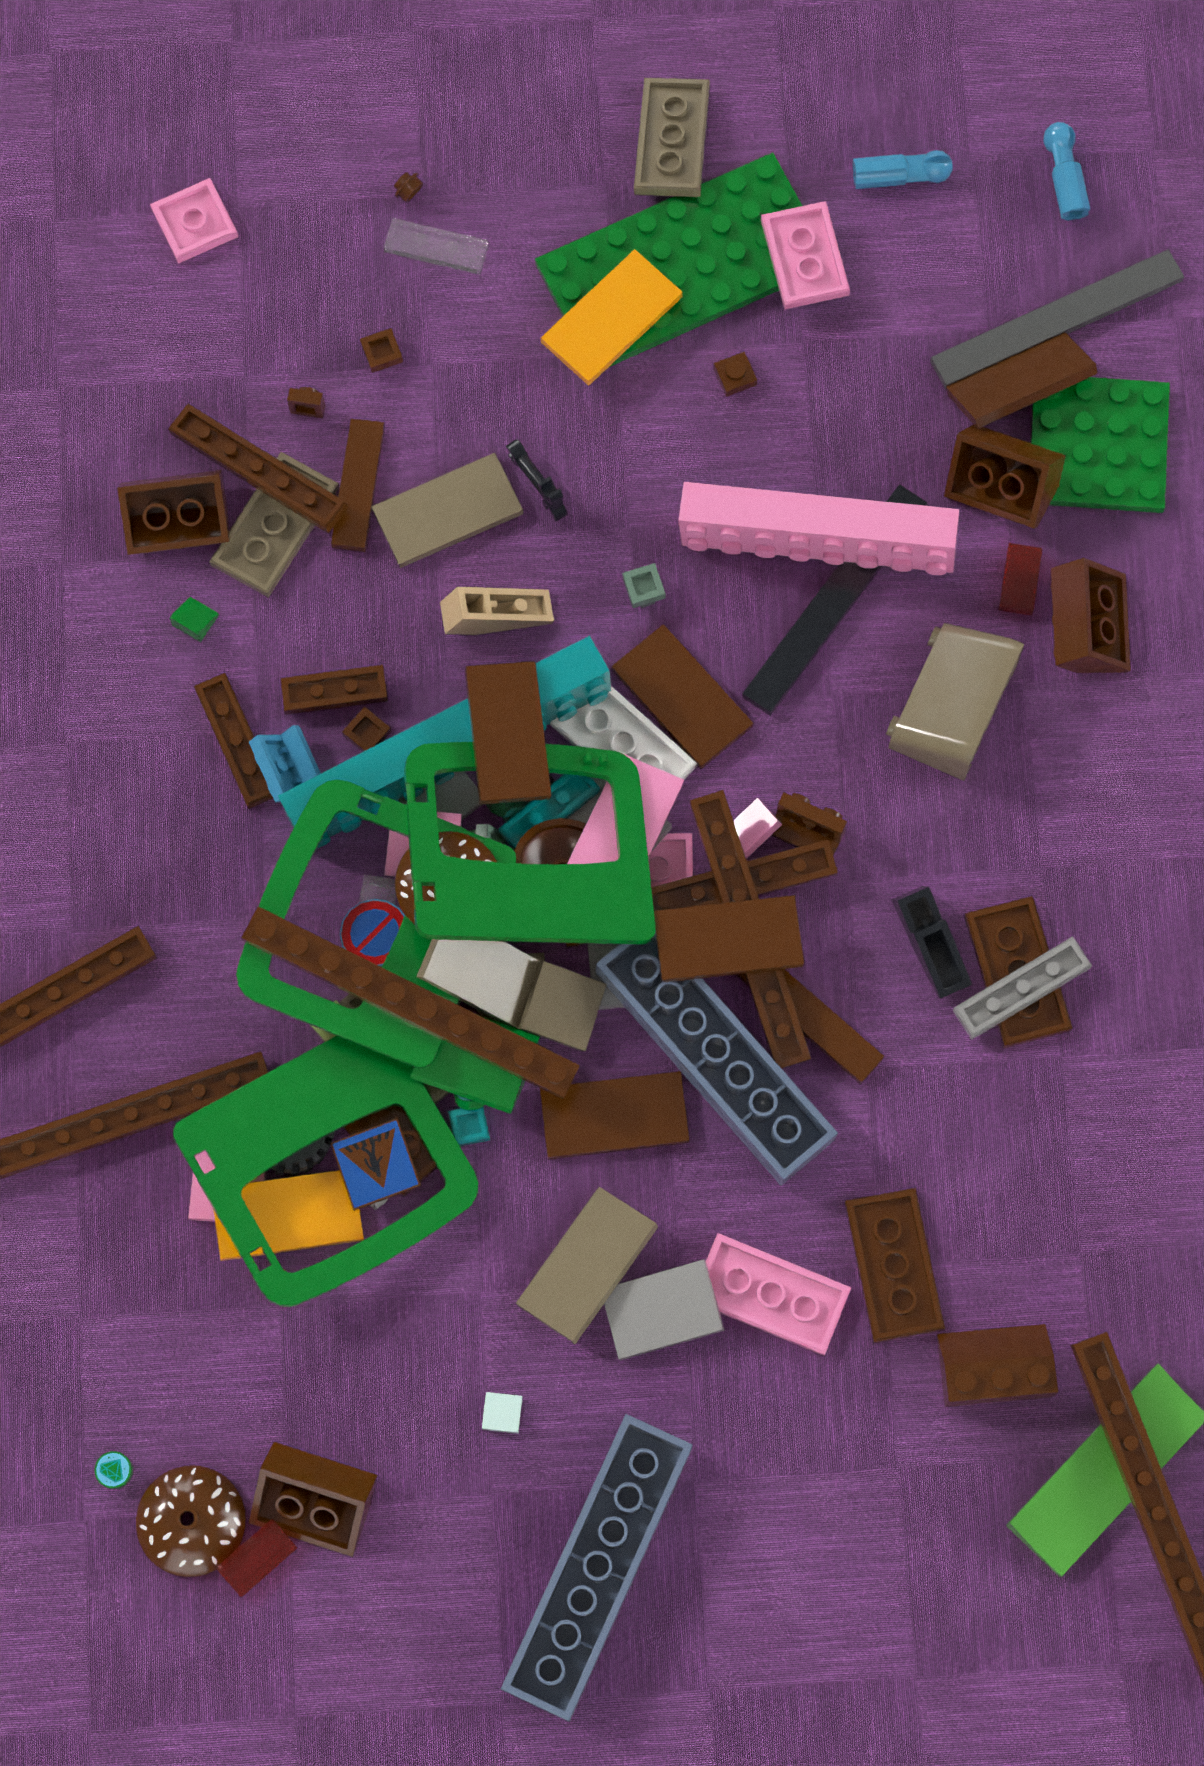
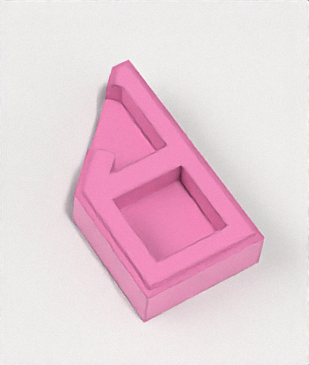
M758 798L734 820L745 858L747 859L782 825Z

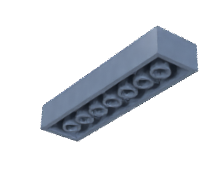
M656 933L647 944H619L596 963L595 974L603 983L607 984L606 986L780 1186L835 1141L838 1132L702 978L662 983Z
M625 1414L503 1682L502 1691L563 1720L571 1721L692 1451L693 1444Z

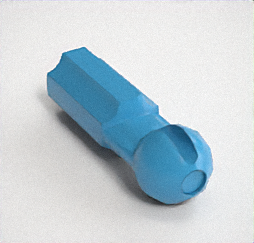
M1055 122L1044 132L1043 142L1046 149L1053 153L1055 167L1053 168L1052 178L1061 219L1067 221L1081 219L1089 215L1090 205L1081 164L1074 162L1072 153L1076 135L1073 128L1068 124Z
M933 150L927 154L904 156L899 154L854 158L852 163L855 189L898 186L922 181L940 183L945 181L953 171L952 159L941 150Z

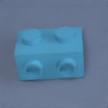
M299 725L291 726L281 735H257L249 741L255 760L263 773L268 790L273 796L275 803L280 802L278 795L321 774Z

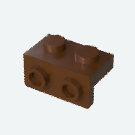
M783 792L775 815L782 825L771 836L794 847H801L828 839L834 856L845 834L847 821L842 819V814L834 809L825 807L822 810L811 805V801L801 794L792 793V795Z

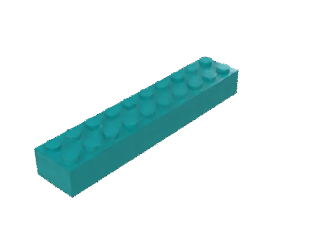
M590 636L536 663L544 731L547 729L546 725L550 724L552 720L558 718L560 722L566 721L577 714V709L587 704L594 706L603 702L608 697V692L611 691L610 670ZM468 698L278 795L292 827H295L315 789L326 781L337 779L349 781L383 797L386 796L398 802L399 798L404 797L405 801H407L404 768L406 759L413 749L428 743L473 742ZM453 772L438 773L434 776V781L436 785H441L451 780L455 774ZM415 787V797H418L424 790L423 788ZM361 798L358 808L377 815L380 804ZM345 812L338 813L332 820L317 848L330 842L331 836L341 831L348 833L357 829L364 819Z

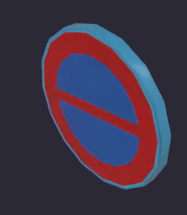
M371 899L358 903L348 911L342 920L340 929L342 948L382 967L405 916L399 907L386 900Z

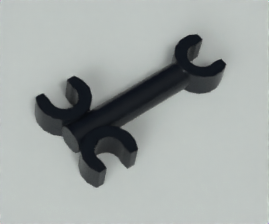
M518 439L507 444L506 448L510 452L508 454L510 460L515 466L521 468L544 498L542 503L546 510L550 509L555 522L567 516L568 513L562 501L563 493L560 489L555 488L552 478L550 476L546 479L530 460L525 448Z

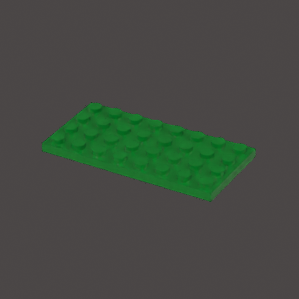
M772 152L701 184L700 197H671L535 258V265L562 317L634 249L683 292V297L609 366L611 367L779 291L761 223V215L801 207L802 204Z

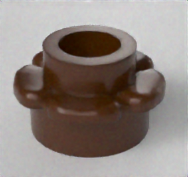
M408 172L404 173L394 184V187L397 189L395 197H400L405 203L409 202L424 185L418 178L419 173L415 172L412 176Z

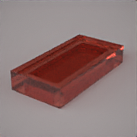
M1014 543L1008 544L999 611L1033 615L1043 548Z
M272 1518L218 1565L216 1569L238 1595L243 1597L294 1552L297 1546Z

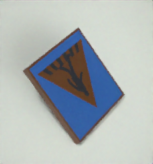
M398 1118L330 1143L354 1211L422 1186Z

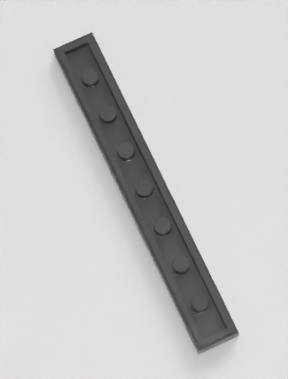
M1169 249L932 356L930 362L946 390V386L1064 332L1069 334L1183 281L1184 275Z

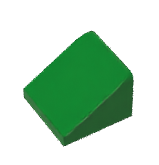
M189 597L173 612L169 619L173 627L201 642L219 616V613Z

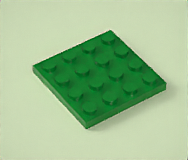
M1089 377L1032 404L1030 443L1066 455L1059 487L1049 505L1151 513L1164 512L1169 382Z

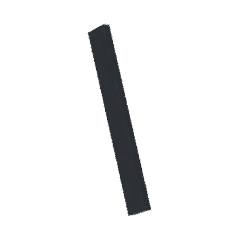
M900 484L886 501L927 506L925 500ZM844 561L843 564L838 565L744 690L742 698L771 716L882 566L877 565L876 568H863L858 566L857 563Z

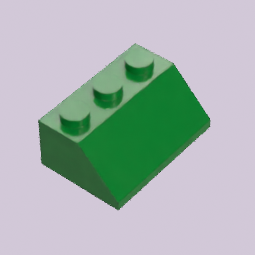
M481 1016L536 1044L539 1042L540 1036ZM442 1040L432 1064L421 1069L413 1067L411 1079L509 1114L512 1113L525 1084V1080Z

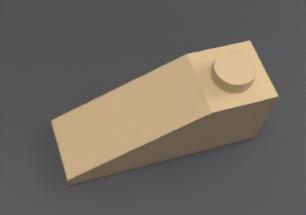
M457 587L440 602L445 634L479 635L547 625L554 622L549 590Z

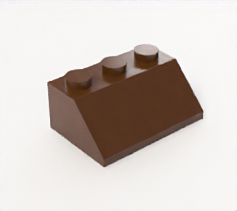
M973 424L957 433L944 497L1035 529L1038 527L1059 487L1066 455L985 427L977 429Z
M222 470L122 482L117 487L128 555L230 542L227 501Z
M1084 557L1052 567L1051 592L1055 666L1075 673H1126L1131 671L1126 574Z
M1045 1324L937 1334L945 1407L1050 1398L1058 1393L1054 1354Z
M273 1442L260 1468L249 1523L353 1557L372 1502L378 1475Z

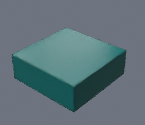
M483 1107L476 1110L460 1108L448 1111L452 1133L460 1147L490 1140Z

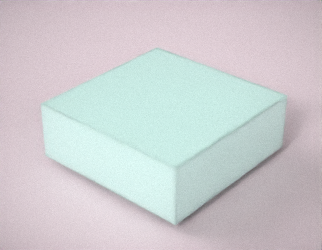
M486 1392L482 1430L518 1434L523 1397Z

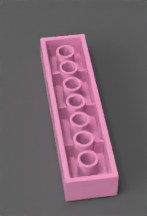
M684 482L678 521L682 546H687L694 551H705L707 548L721 549L722 552L731 555L750 552L762 558H773L775 555L789 556L790 559L800 562L808 561L809 559H819L831 565L852 562L857 563L858 566L863 568H876L878 565L888 566L899 572L918 569L925 570L931 575H944L946 572L953 573L959 509Z

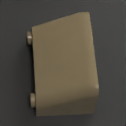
M944 623L942 628L935 626L927 644L932 647L931 652L900 718L893 716L886 735L891 737L889 749L965 781L972 765L971 762L979 749L986 729L1018 665L1024 644L1012 638Z

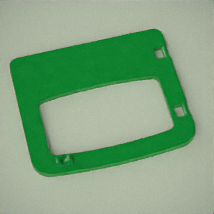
M473 742L428 743L413 749L405 762L404 779L407 794L406 807L411 877L414 892V919L418 934L423 938L435 940L640 945L650 942L655 934L656 926L640 776L632 760L624 754L612 750L545 744L549 773L604 779L610 784L618 860L591 864L501 863L446 856L439 847L434 776L438 773L476 771ZM415 787L426 788L427 802H416ZM422 886H433L434 901H423Z
M331 780L317 787L282 850L258 907L283 919L286 918L308 864L323 835L338 813H349L409 838L407 805L368 791L349 781ZM361 798L380 804L377 815L358 808ZM437 817L438 832L452 831L467 834L483 843L491 851L497 862L516 863V854L511 847L477 835L463 827ZM404 916L382 968L458 1004L459 999L416 977L432 939L420 936L416 931L415 925ZM245 942L236 972L238 986L245 997L257 1004L415 1068H426L434 1061L442 1039L365 1001L359 1007L350 1009L275 979L269 973L273 956Z
M335 1036L176 1123L173 1130L175 1143L188 1162L239 1255L243 1258L259 1290L269 1302L280 1307H294L325 1294L416 1245L469 1209L478 1194L476 1174L423 1083L411 1079L413 1066ZM393 1105L401 1107L445 1181L444 1189L398 1221L354 1246L294 1273L285 1271L242 1199V1189L270 1168L326 1135ZM206 1151L215 1169L204 1174L195 1156ZM259 1248L262 1249L271 1265L262 1271L259 1270L250 1254Z

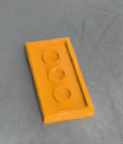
M634 249L541 337V343L589 386L683 297V292Z
M340 1170L252 1182L241 1191L242 1199L273 1253L364 1240L360 1209L353 1210ZM213 1209L220 1261L241 1258ZM261 1248L250 1253L252 1257L265 1255Z

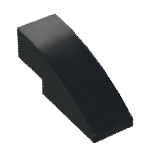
M921 886L892 899L909 941L938 997L941 999L972 985L946 920L942 919L928 886Z

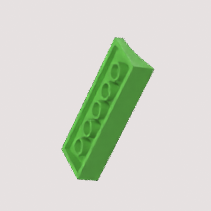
M1157 1363L1131 1390V1394L1162 1469L1204 1423V1411ZM1101 1424L1006 1524L1059 1577L1065 1574L1131 1502Z

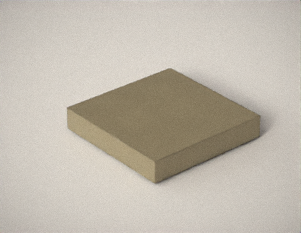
M539 961L518 1029L579 1051H586L607 984L554 964Z

